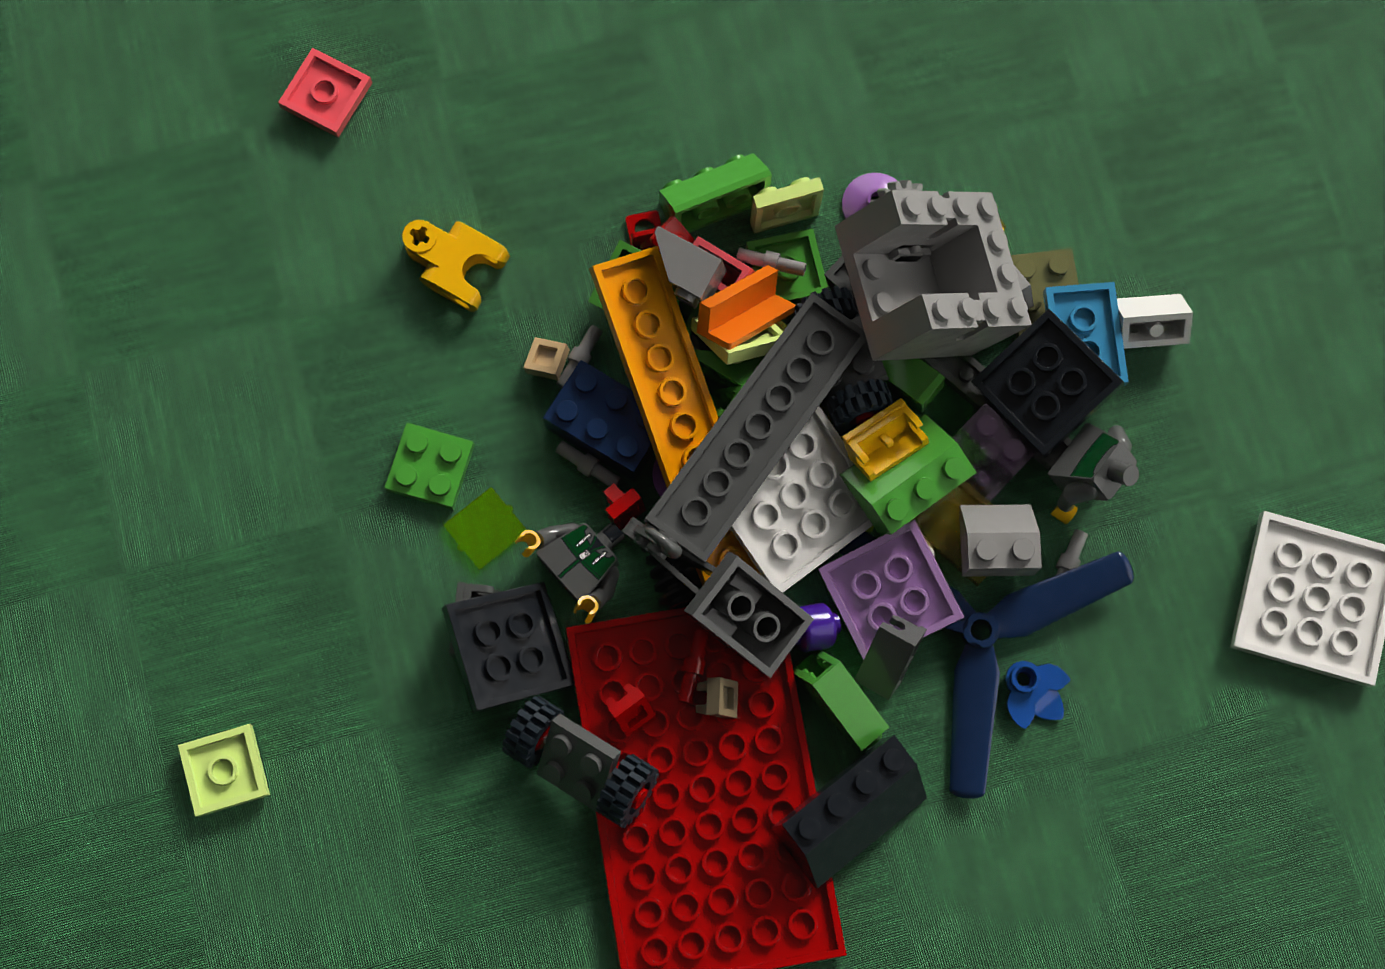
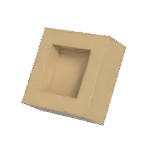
M535 337L523 368L527 374L559 380L570 349L566 343Z

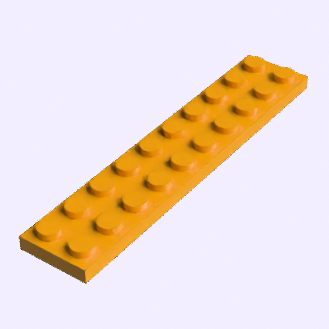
M658 246L594 265L589 268L668 488L719 417L672 285L668 280ZM731 529L728 530L706 561L717 567L729 551L739 556L760 574ZM696 568L701 585L703 586L710 576Z

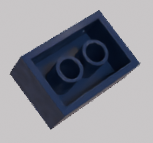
M580 360L544 415L545 428L582 451L592 454L602 463L635 482L654 450L633 391Z

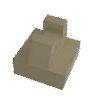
M714 677L697 683V691L707 693V703L705 705H696V713L724 719L737 718V681Z

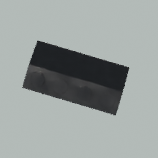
M895 735L882 739L771 827V829L814 887L819 888L927 799L918 766Z

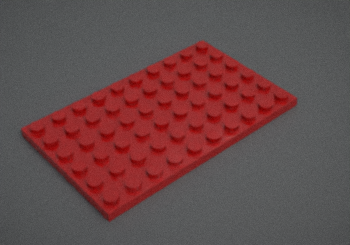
M686 607L566 627L582 728L621 751L616 766L617 769L619 763L623 759L625 760L627 755L634 754L658 769L659 773L656 779V786L651 790V796L645 801L646 805L639 810V815L633 818L630 825L627 824L625 828H621L596 812L621 969H775L847 956L832 877L819 888H815L771 829V827L816 792L790 652L770 678L709 634L703 661L706 662L703 677H699L697 683L714 677L738 682L737 718L724 719L696 713V705H705L707 703V693L697 691V686L692 704L678 701L684 673L681 670L684 658L689 657L695 630L707 632L684 611ZM630 683L633 687H638L644 694L656 716L626 736L609 712L605 700L611 696L616 702L627 695L623 687Z

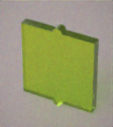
M492 487L443 524L445 529L458 543V550L460 552L464 551L479 570L515 543L514 541L524 530H527L513 513L512 505H506Z

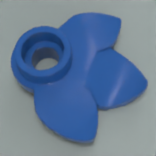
M1019 661L1011 665L1006 672L1005 682L1010 690L1006 706L1012 720L1019 727L1026 729L1031 724L1034 716L1052 721L1063 719V702L1057 690L1066 686L1071 680L1064 670L1053 664L1036 666L1028 661ZM1019 673H1024L1028 676L1029 683L1027 686H1022L1018 683L1017 676Z

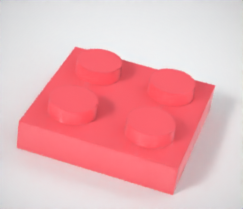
M312 48L278 101L281 109L339 138L372 85L371 77Z

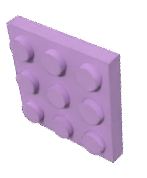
M916 520L905 524L892 535L885 534L818 568L863 660L882 622L892 625L889 621L893 615L899 616L918 627L926 628L927 631L924 637L964 618ZM892 625L894 628L901 630L899 627Z

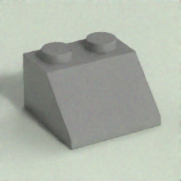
M658 226L655 230V235L668 280L675 290L674 294L678 296L677 299L696 309L701 301L715 294L727 272L722 259Z
M1031 504L959 506L962 576H1034L1042 568L1040 531Z

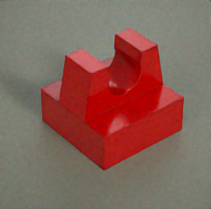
M613 483L603 491L610 505L605 509L608 518L620 530L627 525L632 517L637 518L646 511L642 497L634 488H631L624 494Z
M630 683L623 687L627 695L616 702L611 696L605 700L609 712L626 736L656 716L644 694L638 687L635 688Z

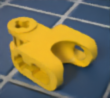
M414 220L405 226L402 233V240L408 256L413 261L426 267L419 278L420 281L434 292L470 312L477 311L482 301L478 289L464 279L466 272L476 264H486L495 269H502L510 258L507 249L503 245L459 221H456L449 233L428 221ZM424 238H427V243L420 242L418 245L415 244V240L422 241Z

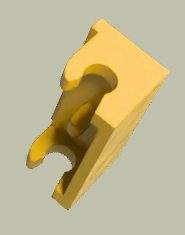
M902 398L842 436L849 459L870 482L929 444L927 435L920 429L923 426L922 421L906 405Z

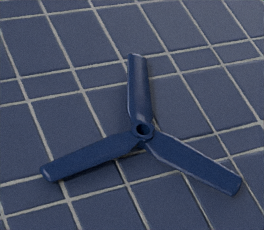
M865 531L840 549L839 552L844 556L877 538ZM1114 552L1010 593L988 613H976L962 594L949 585L964 618L943 627V629L962 635V639L966 644L954 669L949 791L951 794L960 798L976 799L984 796L986 791L1000 677L993 644L997 639L1026 637L1132 584L1134 580L1133 570L1129 560L1122 552ZM977 623L984 624L989 629V638L983 641L975 639L971 634V626Z

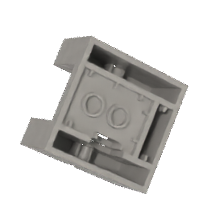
M891 190L835 225L873 361L972 356L1032 325L1028 314V307L1018 281V274L1009 251L1007 237L1004 234L997 204L992 193L948 191L943 195H939L938 191ZM902 245H915L910 248H898ZM901 256H910L906 259L907 262H895Z

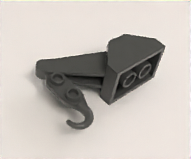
M634 517L630 519L621 531L647 551L695 595L684 611L699 626L770 678L814 620L813 617L739 556L729 551L719 565L715 567L708 562H701L677 545V541L661 529L658 531L647 522L644 525ZM667 557L671 559L680 557L710 577L699 590L665 559Z

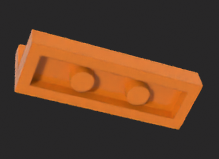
M766 265L699 303L697 333L731 350L793 314L796 305L775 294L778 270Z

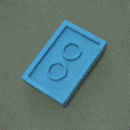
M1115 282L1045 287L1043 290L1045 312L1050 309L1124 381V386H1126L1129 381Z

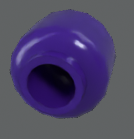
M824 603L801 606L800 608L813 617L814 620L795 644V647L803 653L831 648L836 642L837 634L841 631V622L837 613H832L831 609Z

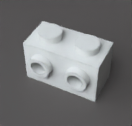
M1181 294L1117 299L1124 349L1190 344L1193 311Z

